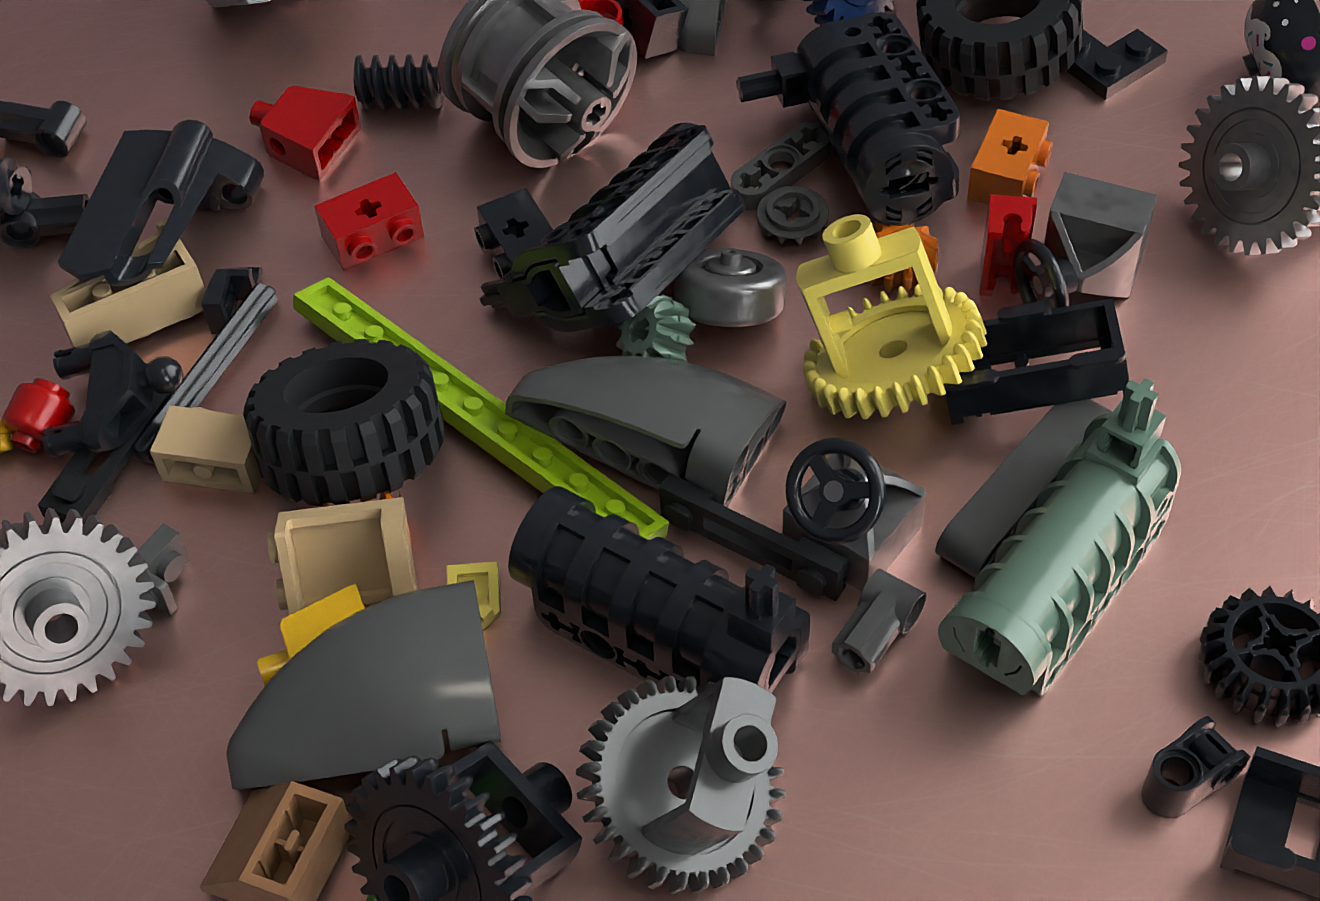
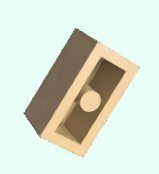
M169 406L150 450L161 480L254 494L261 475L243 413L231 414L209 411L202 407Z

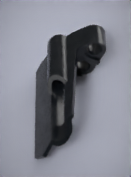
M197 120L179 122L172 131H124L58 260V265L80 281L104 275L107 282L114 286L136 284L145 279L153 269L163 267L197 208H211L212 211L220 212L221 209L239 210L251 206L264 178V169L256 158L226 142L213 138L210 128ZM157 200L167 204H174L154 249L146 255L132 257L131 255Z

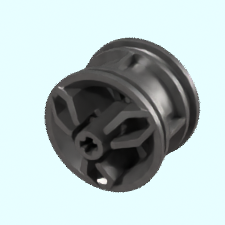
M469 0L455 18L444 40L439 59V82L446 98L457 108L471 113L480 120L493 122L496 133L506 143L507 148L515 158L530 167L546 168L567 159L572 153H578L592 140L600 136L609 126L622 107L633 83L637 65V49L632 35L626 28L595 11L581 10L578 0Z

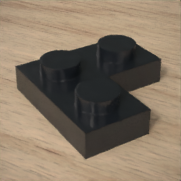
M1083 29L1080 53L1075 57V62L1067 72L1106 100L1164 64L1168 50L1139 29L1132 31L1108 47Z

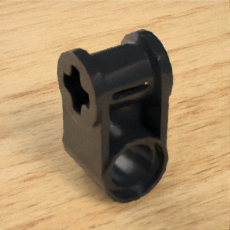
M1209 716L1203 717L1190 726L1182 736L1164 749H1161L1154 756L1141 791L1143 802L1149 810L1158 816L1177 818L1184 815L1212 792L1218 791L1232 782L1247 766L1251 756L1243 749L1237 751L1215 730L1216 722ZM1164 779L1174 780L1180 786L1172 785Z

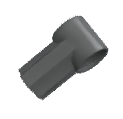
M880 568L877 569L861 592L857 605L858 608L832 642V653L839 658L843 666L857 674L860 672L871 673L899 632L906 634L914 626L925 605L927 593Z

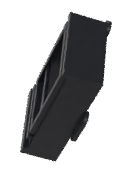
M1113 298L1051 309V304L1047 301H1037L1001 308L997 312L998 318L983 321L987 332L984 335L987 346L981 347L982 359L972 360L975 369L972 372H959L962 379L960 384H943L952 425L964 423L963 417L976 415V417H982L986 413L997 415L1117 395L1118 391H1123L1124 396L1126 385L1129 382L1126 352ZM1099 347L1101 349L1078 353L1067 360L1029 366V359ZM1014 362L1015 365L1014 369L996 371L991 367Z
M1259 746L1256 747L1245 773L1220 868L1232 872L1238 869L1320 898V841L1315 860L1295 854L1292 850L1285 847L1296 802L1320 810L1319 766Z

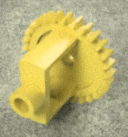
M861 214L838 219L824 230L822 238L829 255L800 264L796 273L797 284L820 341L817 339L810 341V350L805 352V363L803 364V373L806 377L807 385L813 399H817L821 408L828 406L830 413L833 415L842 410L845 418H850L859 411L862 419H868L876 409H879L883 418L888 416L894 406H898L902 413L907 412L909 404L913 400L921 405L928 404L927 394L929 393L943 396L946 394L943 386L945 383L960 384L962 379L959 372H972L975 369L972 360L982 359L981 347L987 346L984 336L987 332L976 304L965 293H957L952 287H947L944 293L940 289L918 231L914 227H910L877 238L870 218ZM913 267L919 284L915 286V294L909 298L906 290L900 286L898 288V297L894 301H891L887 294L881 291V301L876 307L867 298H863L864 312L861 314L855 313L851 307H847L845 311L830 314L824 299L825 295Z

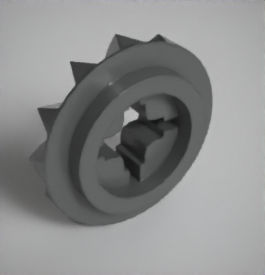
M801 186L777 188L766 194L761 199L757 208L758 225L763 226L765 236H777L781 244L787 239H795L800 245L805 237L817 239L820 230L827 228L829 217L828 205L820 194L809 188ZM798 208L800 217H796L791 222L787 221L786 217H790Z

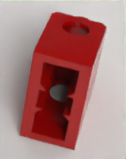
M300 86L288 87L274 105L260 100L256 101L249 115L250 123L260 128L265 150L270 157L321 181L361 129L355 96Z

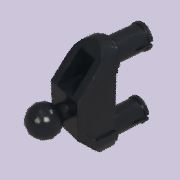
M111 330L97 333L88 344L65 350H57L54 352L56 358L53 359V365L57 375L62 380H68L86 373H90L86 409L79 421L44 429L43 433L46 436H43V444L46 452L52 458H57L64 454L87 448L100 453L123 445L150 415L153 391L158 394H170L179 389L184 377L181 365L169 356L157 357L147 365L130 346Z

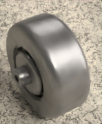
M735 248L703 250L673 280V301L679 302L688 308V318L700 323L723 327H746L763 324L775 319L784 309L786 271L778 261L761 253Z

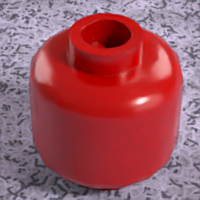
M35 378L33 383L20 384L16 388L1 419L2 425L12 432L10 442L16 447L31 453H37L40 447L45 448L43 444V436H46L43 433L44 429L71 423L75 415V407L69 400L71 394L61 386L40 378Z

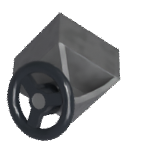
M1064 172L1050 208L1044 244L1035 239H1025L1018 244L1014 253V276L1023 303L1047 301L1050 303L1051 300H1054L1055 308L1069 306V294L1075 291L1129 298L1143 258L1157 195ZM1029 253L1038 258L1041 262L1040 265L1035 266L1029 258Z
M825 438L803 449L790 466L785 485L787 506L783 509L782 534L798 542L803 536L847 557L846 583L862 592L871 575L879 568L886 571L922 527L927 491L878 464L872 454L861 445L843 438ZM831 454V455L828 457V459H826L825 455ZM810 466L814 475L801 488L804 474Z

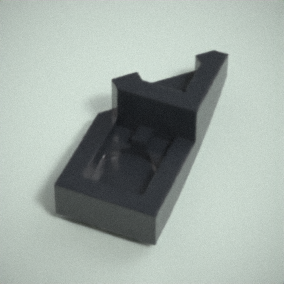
M262 267L216 269L201 303L211 334L219 333L236 311L238 300H244L255 284L261 282Z

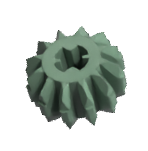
M658 294L636 316L617 326L622 331V336L617 341L616 346L623 351L622 356L661 357L687 362L685 350L687 346L695 344L689 338V333L696 324L689 320V309L684 307L683 304L673 301L671 297Z

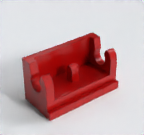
M990 194L981 254L979 296L992 297L996 286L995 279L998 277H1006L1011 280L1010 290L1013 295L1019 292L1013 269L1014 253L1021 241L1032 239L1037 198Z

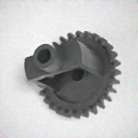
M665 676L657 682V686L653 680H646L636 687L637 692L629 688L617 697L619 703L612 701L600 712L605 720L598 719L588 728V731L596 740H588L581 745L579 752L593 762L584 763L578 767L576 775L591 781L592 785L577 792V799L595 802L596 807L582 817L584 823L602 822L604 827L593 838V841L596 845L609 840L614 841L615 845L607 860L612 864L627 855L630 858L626 873L627 877L630 879L636 877L647 868L648 888L653 889L662 885L666 878L669 893L672 894L685 890L687 884L692 894L706 890L709 883L713 889L729 883L730 876L735 879L747 873L748 864L751 865L762 859L764 851L760 846H765L776 838L774 831L765 825H773L783 818V813L780 810L774 809L769 805V803H775L785 798L786 795L784 789L773 787L769 782L784 774V768L772 766L778 755V739L770 725L777 698L755 683L733 677H724L716 683L709 682L701 687L698 693L696 691V679L693 676L683 679L679 682L678 687H676V680L673 676ZM667 779L672 781L677 787L678 798L669 790Z

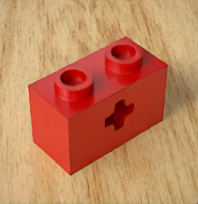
M396 172L314 206L322 238L343 271L424 237L419 205Z

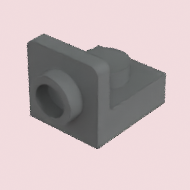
M163 523L136 553L141 554L149 568L144 572L148 573L154 582V587L146 592H149L155 600V607L171 616L178 607L167 583L173 582L180 576L189 558L179 532Z

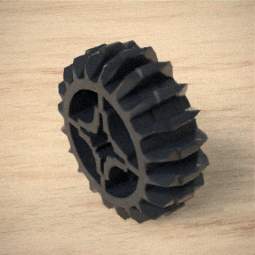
M1271 586L1263 590L1261 597L1249 587L1241 594L1240 599L1230 595L1223 602L1222 608L1216 607L1215 611L1210 614L1207 627L1203 628L1200 636L1201 649L1198 658L1199 665L1206 667L1203 673L1205 677L1204 683L1217 684L1215 690L1216 700L1226 698L1234 700L1232 705L1234 714L1242 711L1244 708L1252 711L1255 724L1261 721L1264 715L1271 716L1277 728L1285 724L1288 716L1299 726L1307 721L1310 714L1317 718L1320 717V613L1317 614L1313 611L1315 607L1313 598L1304 602V604L1295 601L1292 589L1284 597L1276 596ZM1247 633L1250 641L1246 643L1245 648L1235 650L1233 640ZM1312 662L1315 674L1302 680L1299 674L1302 664Z

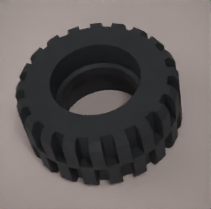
M917 0L916 3L921 53L945 87L948 88L952 85L954 92L966 97L971 93L975 94V97L980 100H989L990 97H1001V100L1013 99L1015 94L1024 93L1025 96L1038 91L1039 86L1044 84L1048 87L1059 78V72L1064 74L1075 62V57L1080 53L1082 47V0ZM1002 16L1020 18L1003 24L980 23L990 18Z
M355 339L353 343L344 344L342 341L328 343V347L317 350L313 347L302 351V355L296 358L289 357L279 362L278 368L275 370L269 369L261 376L259 383H255L251 388L243 411L260 475L265 480V484L279 495L296 503L303 500L311 506H322L323 503L342 505L349 504V501L362 499L363 502L377 498V494L387 490L391 493L402 488L406 480H415L423 474L426 465L430 466L436 459L444 442L445 431L432 371L428 363L410 348L402 344L396 347L391 341L379 340L377 343H374L368 339Z

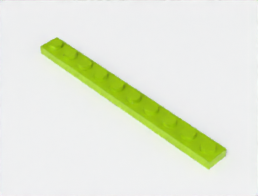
M330 277L293 294V309L336 341H342L344 344L353 343L355 339H368L374 343H377L379 340L391 341L396 347L402 344L421 356L428 363L432 371L442 419L542 493L556 486L564 487L591 501L595 506L597 514L603 517L616 514L636 524L640 536L648 540L655 537L665 538L667 536L668 520L554 438L505 415L506 404Z

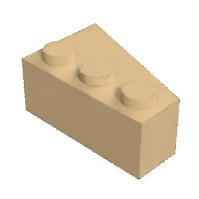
M167 217L155 224L158 232L140 244H136L131 255L132 257L146 255L154 249L168 220ZM179 238L163 267L153 269L145 279L136 284L114 286L107 282L104 275L83 281L75 278L51 294L50 298L72 346L77 347L90 343V340L97 333L108 330L114 332L127 344L138 338L147 337L153 332L178 321L189 319L203 311L201 303L206 290L197 265Z

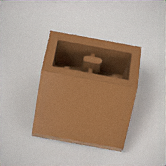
M293 781L252 790L200 885L201 890L228 901H317L351 835L344 829V824L350 821L343 798Z

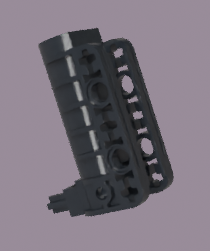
M677 123L669 127L650 144L647 151L634 158L628 168L617 173L611 179L608 186L599 189L590 198L588 204L582 205L572 213L568 222L562 223L540 239L541 244L539 246L528 248L518 255L513 262L512 269L499 280L483 283L480 288L484 295L479 298L482 305H491L493 309L507 306L513 318L531 315L533 312H536L535 317L539 322L560 332H576L616 325L636 316L746 209V204L739 191L730 188L711 150L714 142L706 126L693 123Z

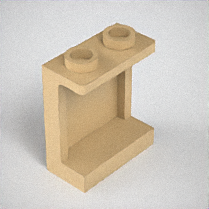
M403 497L278 512L275 531L267 534L271 564H280L282 579L276 580L278 605L280 610L288 609L289 615L353 584L357 585L363 605L375 604L395 595L418 590Z

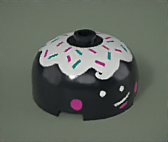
M1254 0L1244 22V36L1250 54L1242 57L1250 78L1252 76L1286 78L1289 83H1299L1304 86L1303 94H1314L1318 97L1317 103L1312 108H1320V12L1315 1Z

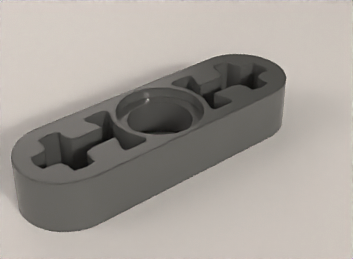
M819 122L801 123L735 171L731 177V189L739 191L746 204L745 210H757L761 199L766 194L780 187L794 185L827 160L831 152V142L828 135L824 132ZM776 161H786L792 164V167L787 170H776L770 165Z

